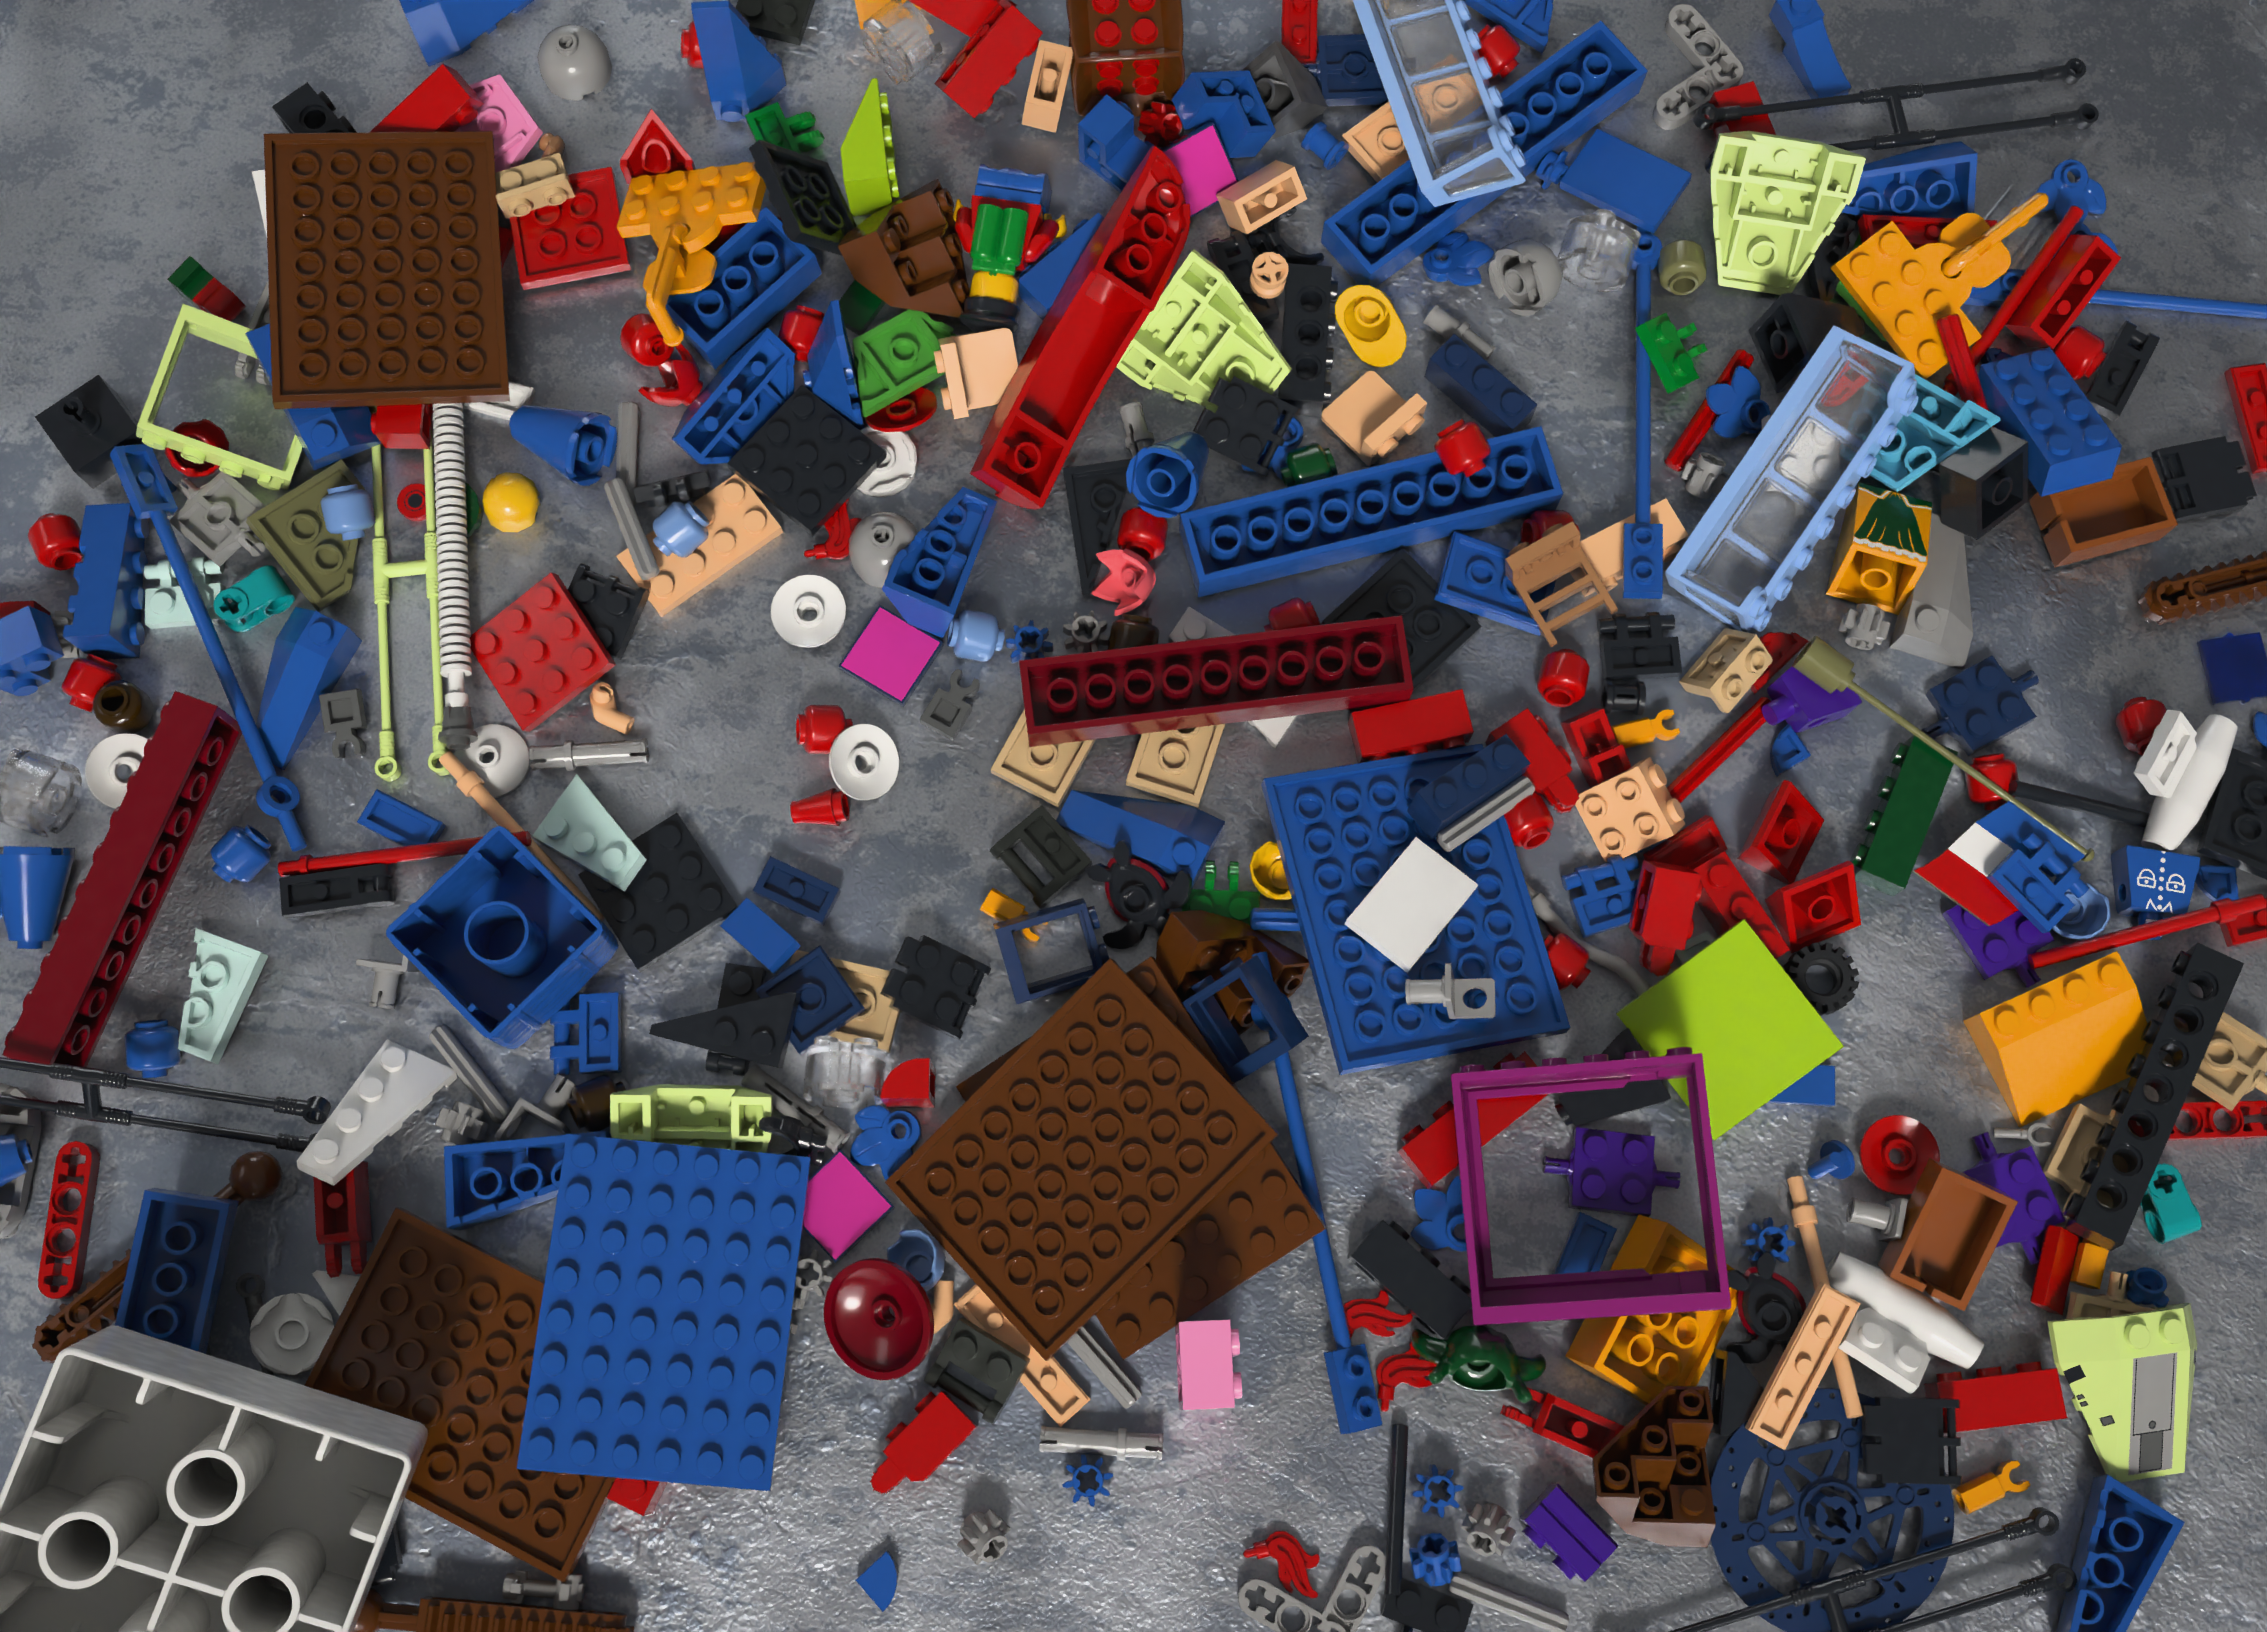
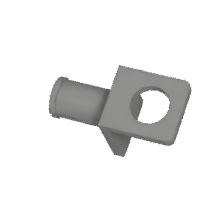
M404 954L402 964L372 959H356V965L372 967L371 971H375L371 1002H369L371 1007L395 1009L399 974L419 972V969Z
M1445 963V975H1442V979H1406L1405 994L1407 1005L1443 1003V1007H1447L1449 1019L1494 1018L1496 1015L1495 980L1492 978L1454 979L1451 963ZM1474 988L1481 989L1487 996L1485 1004L1477 1009L1469 1008L1463 1001L1465 993Z
M557 1074L538 1104L534 1103L532 1105L519 1098L494 1137L497 1141L512 1140L528 1114L563 1135L570 1134V1129L560 1121L561 1119L558 1116L566 1106L567 1100L572 1097V1090L577 1085L568 1079L565 1081L563 1076Z
M1852 1197L1847 1207L1846 1220L1850 1223L1854 1222L1881 1229L1879 1241L1889 1243V1241L1900 1239L1902 1236L1908 1200L1898 1198L1885 1202L1884 1206Z

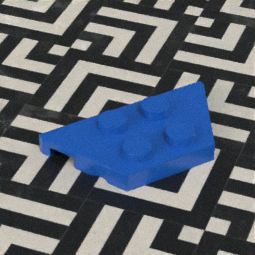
M1463 0L1466 5L1497 25L1503 26L1509 33L1538 52L1543 53L1548 43L1553 0Z

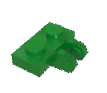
M776 102L745 115L755 142L762 140L801 153L820 147L825 139L819 130L806 132L796 137L793 136L792 133L799 134L815 126L816 118L810 111L785 119L779 103Z
M1664 313L1635 328L1668 394L1699 378L1692 359L1706 352L1707 348L1704 343L1701 345L1697 344L1686 352L1680 340L1694 334L1697 330L1694 323L1676 330L1667 313Z
M1206 860L1205 889H1192L1190 898L1182 907V911L1203 910L1243 921L1250 925L1252 909L1260 907V892L1238 891L1239 862L1230 861L1228 866L1229 890H1214V879L1216 878L1215 861Z

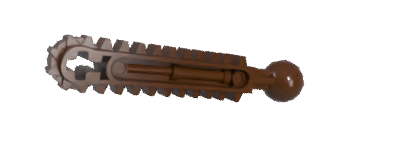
M2263 551L2255 558L2252 555H2248L2241 562L2238 558H2235L2227 565L2224 562H2220L2213 568L2208 565L2199 572L2192 569L2184 576L2180 572L2171 579L2164 576L2156 582H2150L2144 587L2145 591L2138 599V603L2141 604L2143 617L2157 622L2158 625H2162L2168 622L2176 623L2182 616L2185 620H2188L2195 614L2204 616L2210 610L2216 613L2225 606L2231 609L2239 602L2243 606L2253 599L2256 602L2261 601L2267 596V552Z
M252 1151L238 1157L231 1166L230 1183L213 1197L239 1201V1206L245 1200L251 1202L262 1201L273 1196L281 1186L283 1175L278 1160L270 1153L263 1151ZM131 1249L125 1251L126 1257L121 1261L114 1260L112 1262L113 1268L108 1272L102 1270L99 1273L100 1279L95 1283L89 1281L86 1284L87 1289L82 1294L77 1292L73 1294L74 1300L70 1304H61L58 1314L55 1316L49 1314L46 1317L47 1320L41 1326L36 1327L32 1347L37 1350L42 1361L53 1364L60 1351L116 1322Z
M370 1588L353 1632H378L380 1629L412 1632H634V1626H626L627 1614L620 1612L584 1609L561 1610L549 1606L433 1596L420 1598L419 1606L385 1603L381 1595Z

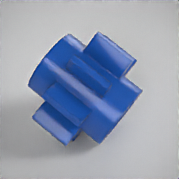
M1030 620L1028 626L1023 628L1014 625L1015 639H1006V647L1016 649L1010 656L1012 663H1016L1019 660L1045 658L1044 652H1053V643L1044 641L1049 636L1048 628L1037 629L1034 627L1033 620ZM1027 641L1032 645L1036 642L1037 648L1032 649L1029 646L1023 648V643Z
M1772 1217L1763 1219V1229L1755 1223L1747 1226L1752 1234L1749 1239L1741 1241V1244L1748 1246L1752 1253L1748 1258L1749 1262L1758 1260L1766 1251L1763 1248L1766 1243L1764 1238L1766 1236L1773 1238L1770 1244L1772 1250L1768 1251L1781 1263H1786L1790 1260L1785 1252L1788 1247L1796 1245V1242L1788 1240L1785 1233L1789 1227L1787 1224L1773 1227Z
M1082 1454V1465L1076 1468L1073 1465L1067 1464V1470L1074 1475L1072 1480L1066 1481L1062 1485L1065 1488L1074 1487L1076 1494L1073 1497V1503H1076L1081 1496L1088 1497L1089 1504L1093 1507L1095 1505L1094 1495L1098 1492L1104 1496L1110 1495L1108 1489L1102 1485L1103 1480L1113 1477V1473L1102 1474L1099 1469L1103 1463L1102 1457L1093 1465L1088 1464L1086 1455ZM1090 1469L1097 1472L1095 1480L1099 1483V1486L1096 1489L1089 1487L1086 1491L1079 1488L1081 1480L1077 1477V1474L1080 1471L1087 1473Z
M1431 1464L1429 1467L1430 1475L1426 1477L1420 1474L1414 1475L1416 1480L1420 1482L1419 1490L1411 1492V1496L1421 1497L1424 1501L1420 1508L1422 1513H1426L1431 1506L1436 1507L1438 1517L1442 1518L1445 1514L1444 1507L1450 1505L1459 1508L1460 1505L1454 1500L1455 1492L1461 1491L1464 1488L1461 1485H1453L1450 1481L1454 1470L1448 1469L1441 1476L1438 1475L1436 1465ZM1443 1481L1442 1491L1446 1493L1443 1499L1435 1497L1431 1501L1429 1498L1432 1495V1491L1428 1488L1431 1482L1439 1484Z
M1431 1533L1421 1536L1417 1545L1418 1548L1409 1549L1414 1578L1423 1577L1424 1581L1431 1587L1450 1584L1453 1571H1462L1457 1542L1451 1541L1448 1543V1540L1442 1533Z

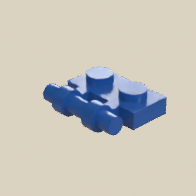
M2032 831L2021 841L2031 851L2029 857L2020 849L2012 850L1986 878L2041 933H2047L2075 906L2064 893L2069 889L2077 898H2080L2090 887L2080 878L2081 873L2073 865L2068 867L2054 853L2056 848L2048 840L2042 841ZM2042 864L2056 876L2054 882L2039 869Z
M1635 854L1623 859L1620 855L1609 857L1606 863L1590 868L1587 865L1574 868L1573 873L1561 876L1562 885L1566 891L1576 887L1582 890L1583 896L1572 899L1570 904L1583 938L1630 923L1639 879L1631 881L1628 875L1629 871L1639 868V861ZM1612 877L1616 886L1598 891L1595 882Z
M619 992L579 994V1010H570L569 1000L550 1018V1025L554 1026V1046L550 1047V1060H554L555 1076L557 1074L561 1076L570 1075V1060L579 1059V1073L622 1072L621 994ZM579 1024V1045H570V1025Z

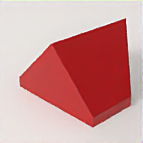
M652 108L620 159V168L627 184H630L631 178L642 175L650 176L696 169L692 158Z

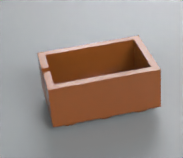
M2151 457L2116 465L2112 479L2043 497L2037 492L2029 500L2039 529H2048V533L2043 539L2054 568L2159 541L2178 525Z
M1929 1158L1907 1203L1902 1236L1900 1239L1889 1241L1877 1266L1889 1277L1921 1292L1925 1290L1930 1296L1965 1311L2018 1201L1995 1187Z

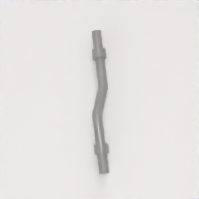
M1526 882L1536 917L1538 916L1555 935L1560 933L1567 934L1589 952V960L1616 972L1638 996L1651 987L1627 960L1580 939L1549 906L1552 902L1542 892L1538 894Z

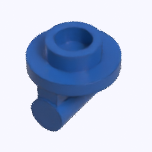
M1830 1140L1824 1143L1820 1149L1821 1159L1808 1166V1174L1813 1179H1819L1828 1173L1837 1179H1845L1853 1174L1855 1161L1853 1153L1846 1145L1838 1140Z

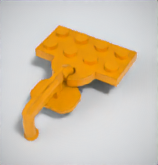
M741 162L739 164L718 167L709 166L703 169L674 171L665 174L642 175L631 178L616 228L622 238L651 235L659 248L656 260L647 267L643 288L646 292V307L661 332L663 341L670 347L678 346L683 341L684 331L675 325L666 308L669 295L694 293L706 288L714 278L717 260L704 247L709 245L718 236L723 226L757 222L766 185L755 169V162Z
M2046 193L2033 195L2019 207L2012 208L2006 217L1991 228L1980 215L1965 213L1941 230L1938 243H1928L1917 249L1912 247L1895 223L1891 221L1834 264L1831 269L1897 355L1914 363L1915 374L1926 380L1949 362L1937 326V320L1950 314H1958L1968 346H1971L1982 337L1960 307L1969 298L1972 287L1985 288L2006 273L2010 267L2011 257L2001 240L2018 227L2026 226L2030 218L2047 206L2049 197Z

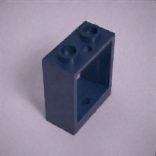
M1083 898L993 924L1016 1004L1084 985L1109 960L1105 943L1097 944L1094 930L1100 928L1095 907H1087ZM1077 913L1092 965L1027 984L1012 932Z
M1257 955L1244 963L1240 957H1237L1219 969L1223 977L1215 981L1212 975H1209L1191 988L1195 994L1182 1002L1234 1083L1288 1052L1309 1037ZM1238 978L1242 980L1277 1035L1276 1038L1251 1053L1213 996V994Z

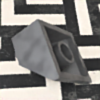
M1278 41L1273 42L1241 70L1250 71L1276 132L1269 140L1303 129L1328 108L1315 77Z

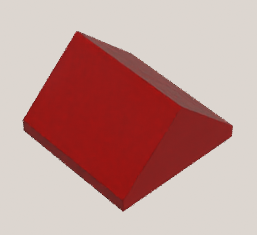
M1783 780L1769 794L1737 859L1785 884L1794 883L1824 819L1791 781Z
M1850 860L1779 888L1765 899L1777 928L1791 953L1861 925L1854 866Z

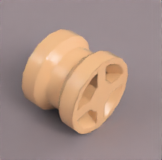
M1265 252L1254 260L1249 281L1252 291L1257 296L1264 299H1272L1283 292L1289 272L1286 260L1280 254L1274 252ZM1263 275L1268 277L1270 281L1266 280L1265 278H1262Z

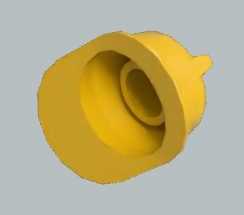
M1358 284L1343 291L1335 304V315L1353 351L1363 362L1370 366L1385 367L1394 364L1403 355L1406 348L1407 335L1403 323L1394 309L1391 298L1384 291L1370 285Z

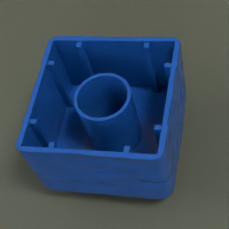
M502 826L491 829L455 866L441 876L415 903H412L386 930V936L392 944L436 986L484 1037L507 1049H516L524 1044L546 1021L581 990L593 975L600 971L618 949V941L606 925L520 840Z

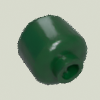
M1311 443L1289 451L1285 457L1286 467L1280 468L1286 488L1338 475L1330 449H1323L1318 443Z

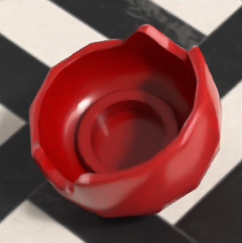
M202 419L196 422H182L173 430V432L229 451V441L224 431L210 420ZM165 448V454L171 466L188 477H205L215 473L220 467L204 461L203 464L188 461L181 457V452Z

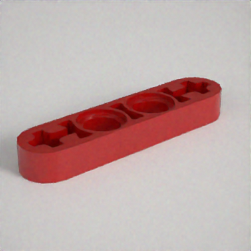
M2239 1101L2232 1111L2218 1102L2184 1103L2181 1111L2188 1113L2191 1117L2192 1128L2186 1133L2180 1131L2174 1125L2168 1141L2266 1137L2267 1124L2262 1125L2260 1122L2244 1124V1117L2257 1114L2267 1116V1101ZM2218 1109L2227 1112L2231 1118V1127L2227 1131L2218 1129L2214 1124L2213 1116ZM2128 1120L2130 1130L2135 1135L2143 1137L2142 1126H2138L2135 1120Z
M79 1141L63 1145L58 1151L55 1162L38 1274V1288L40 1292L52 1299L63 1300L71 1298L73 1294L80 1290L83 1281L100 1154L93 1145ZM79 1153L86 1156L85 1163L78 1164V1166L71 1164L72 1156H78ZM67 1177L84 1178L83 1184L67 1181ZM71 1189H77L81 1194V1203L77 1209L68 1211L63 1205L64 1195ZM65 1229H71L75 1234V1244L70 1250L62 1252L57 1246L58 1235ZM55 1257L72 1258L71 1264L54 1263ZM60 1275L68 1277L67 1285H61L60 1287L53 1285V1278Z

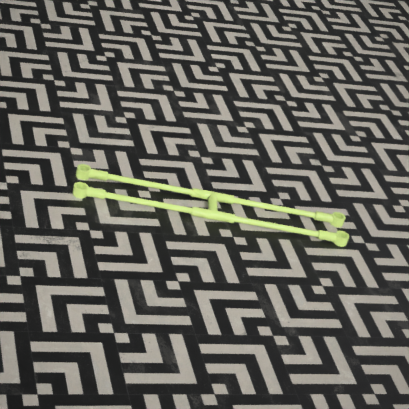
M367 406L371 414L377 412V406ZM431 430L430 449H423L427 533L424 534L425 559L388 563V542L384 538L381 444L371 447L375 538L372 540L374 603L377 605L382 723V731L379 732L380 758L376 761L374 769L375 773L387 782L397 780L402 772L401 765L396 761L395 733L392 731L387 619V605L390 603L389 578L426 574V596L430 601L435 725L432 727L433 753L428 758V766L439 776L450 774L444 766L436 768L437 761L449 750L446 744L438 740V734L442 731L444 702L443 678L440 674L442 666L440 665L441 647L439 646L441 638L439 637L440 610L438 609V546L436 544ZM387 764H393V770L389 774H383L384 767Z

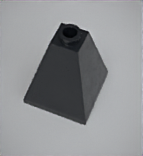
M1788 292L1782 294L1748 330L1776 394L1785 391L1795 383L1833 325L1859 338L1865 334V322L1861 316L1857 315L1854 307Z
M1627 1028L1601 1054H1608L1609 1061L1624 1060L1625 1053L1642 1051L1629 1028ZM1661 1080L1628 1082L1624 1088L1566 1092L1559 1097L1560 1103L1554 1107L1566 1126L1572 1123L1575 1126L1661 1105L1671 1100V1096Z

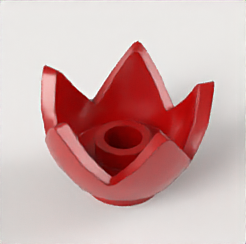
M681 343L675 347L680 353L682 360L668 359L665 363L658 366L665 387L643 386L638 390L644 397L658 405L677 407L682 403L685 406H689L697 398L703 387V382L699 380V367L693 356Z

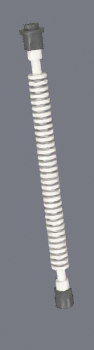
M462 403L432 405L434 420L433 441L435 447L436 544L438 546V609L440 610L439 637L441 638L439 646L441 647L440 665L442 666L440 674L443 677H447L449 682V693L445 695V707L443 708L442 731L438 734V740L446 744L448 749L464 750L470 748V743L478 740V733L474 731L471 707H469V695L465 693L464 678L472 674V660L470 658V603L468 602V539L466 538V476L464 475V415Z

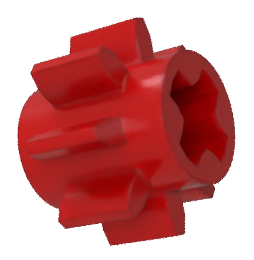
M1153 101L1151 104L1152 109L1141 111L1138 131H1141L1146 136L1144 142L1149 141L1153 145L1163 148L1170 144L1169 141L1180 138L1182 123L1179 116L1175 114L1176 109L1174 105Z

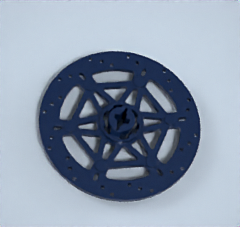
M1817 1388L1805 1410V1416L1801 1418L1798 1424L1818 1420H1836L1839 1423L1835 1438L1783 1450L1763 1439L1766 1443V1447L1763 1448L1757 1441L1760 1436L1744 1428L1748 1422L1747 1420L1729 1436L1714 1463L1710 1475L1713 1506L1716 1507L1714 1510L1716 1526L1710 1539V1545L1723 1576L1748 1607L1785 1596L1771 1586L1756 1569L1748 1555V1549L1753 1546L1763 1545L1797 1580V1588H1801L1829 1579L1831 1570L1841 1552L1862 1567V1572L1892 1563L1905 1509L1919 1506L1921 1512L1918 1542L1912 1556L1952 1544L1954 1535V1506L1950 1485L1883 1483V1486L1857 1488L1859 1459L1863 1460L1861 1445L1864 1436L1862 1434V1416L1857 1417L1855 1424L1852 1426V1418L1846 1417L1838 1388ZM1858 1392L1861 1405H1875V1398ZM1831 1450L1819 1476L1798 1462V1458L1801 1456ZM1848 1451L1846 1479L1842 1480L1833 1477L1843 1452ZM1760 1458L1768 1466L1756 1515L1752 1520L1740 1522L1739 1498L1741 1488L1754 1459ZM1786 1465H1789L1807 1478V1484L1799 1491L1796 1490L1785 1473L1784 1467ZM1779 1479L1791 1497L1792 1504L1768 1514L1775 1481ZM1829 1487L1842 1493L1846 1491L1852 1500L1847 1501L1832 1491L1820 1489ZM1927 1488V1492L1917 1494L1919 1489ZM1865 1497H1891L1889 1503L1867 1512L1864 1502ZM1821 1503L1825 1504L1828 1507H1832V1514L1835 1516L1834 1519L1839 1523V1525L1827 1520L1828 1515L1825 1512L1826 1509L1821 1505ZM1892 1514L1885 1546L1881 1548L1867 1526L1869 1523ZM1793 1516L1796 1526L1794 1531L1769 1532L1768 1527ZM1812 1526L1828 1537L1840 1539L1831 1541L1819 1535L1813 1537L1808 1527ZM1743 1534L1742 1538L1732 1540V1536ZM1860 1537H1863L1875 1555V1562L1871 1563L1852 1549V1545ZM1803 1540L1802 1565L1800 1569H1797L1776 1547L1777 1542ZM1818 1548L1827 1551L1817 1576L1812 1577L1813 1550ZM1948 1557L1876 1579L1883 1588L1879 1595L1866 1602L1842 1608L1849 1632H1858L1874 1626L1882 1628L1901 1622L1909 1617L1933 1591L1946 1567ZM1895 1581L1902 1585V1590L1899 1591L1895 1587ZM1821 1600L1808 1603L1807 1612L1804 1615L1803 1609L1805 1605L1798 1607L1790 1605L1759 1615L1770 1624L1785 1632H1832L1826 1610L1821 1607Z

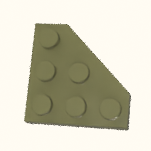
M342 459L247 517L246 520L248 526L317 612L322 611L348 594L352 587L358 538L343 541L341 534L329 533L326 529L320 504L321 499L328 495L327 489L357 484L358 489L365 490Z

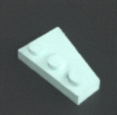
M577 774L532 835L540 844L623 891L627 889L647 860Z
M196 928L194 942L198 943L195 962H190L188 977L192 978L189 1000L184 1002L178 1049L219 1064L269 955Z

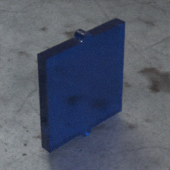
M2260 632L2236 636L2228 633L2222 638L2200 640L2197 642L2213 705L2238 701L2241 704H2246L2252 699L2267 697V656Z

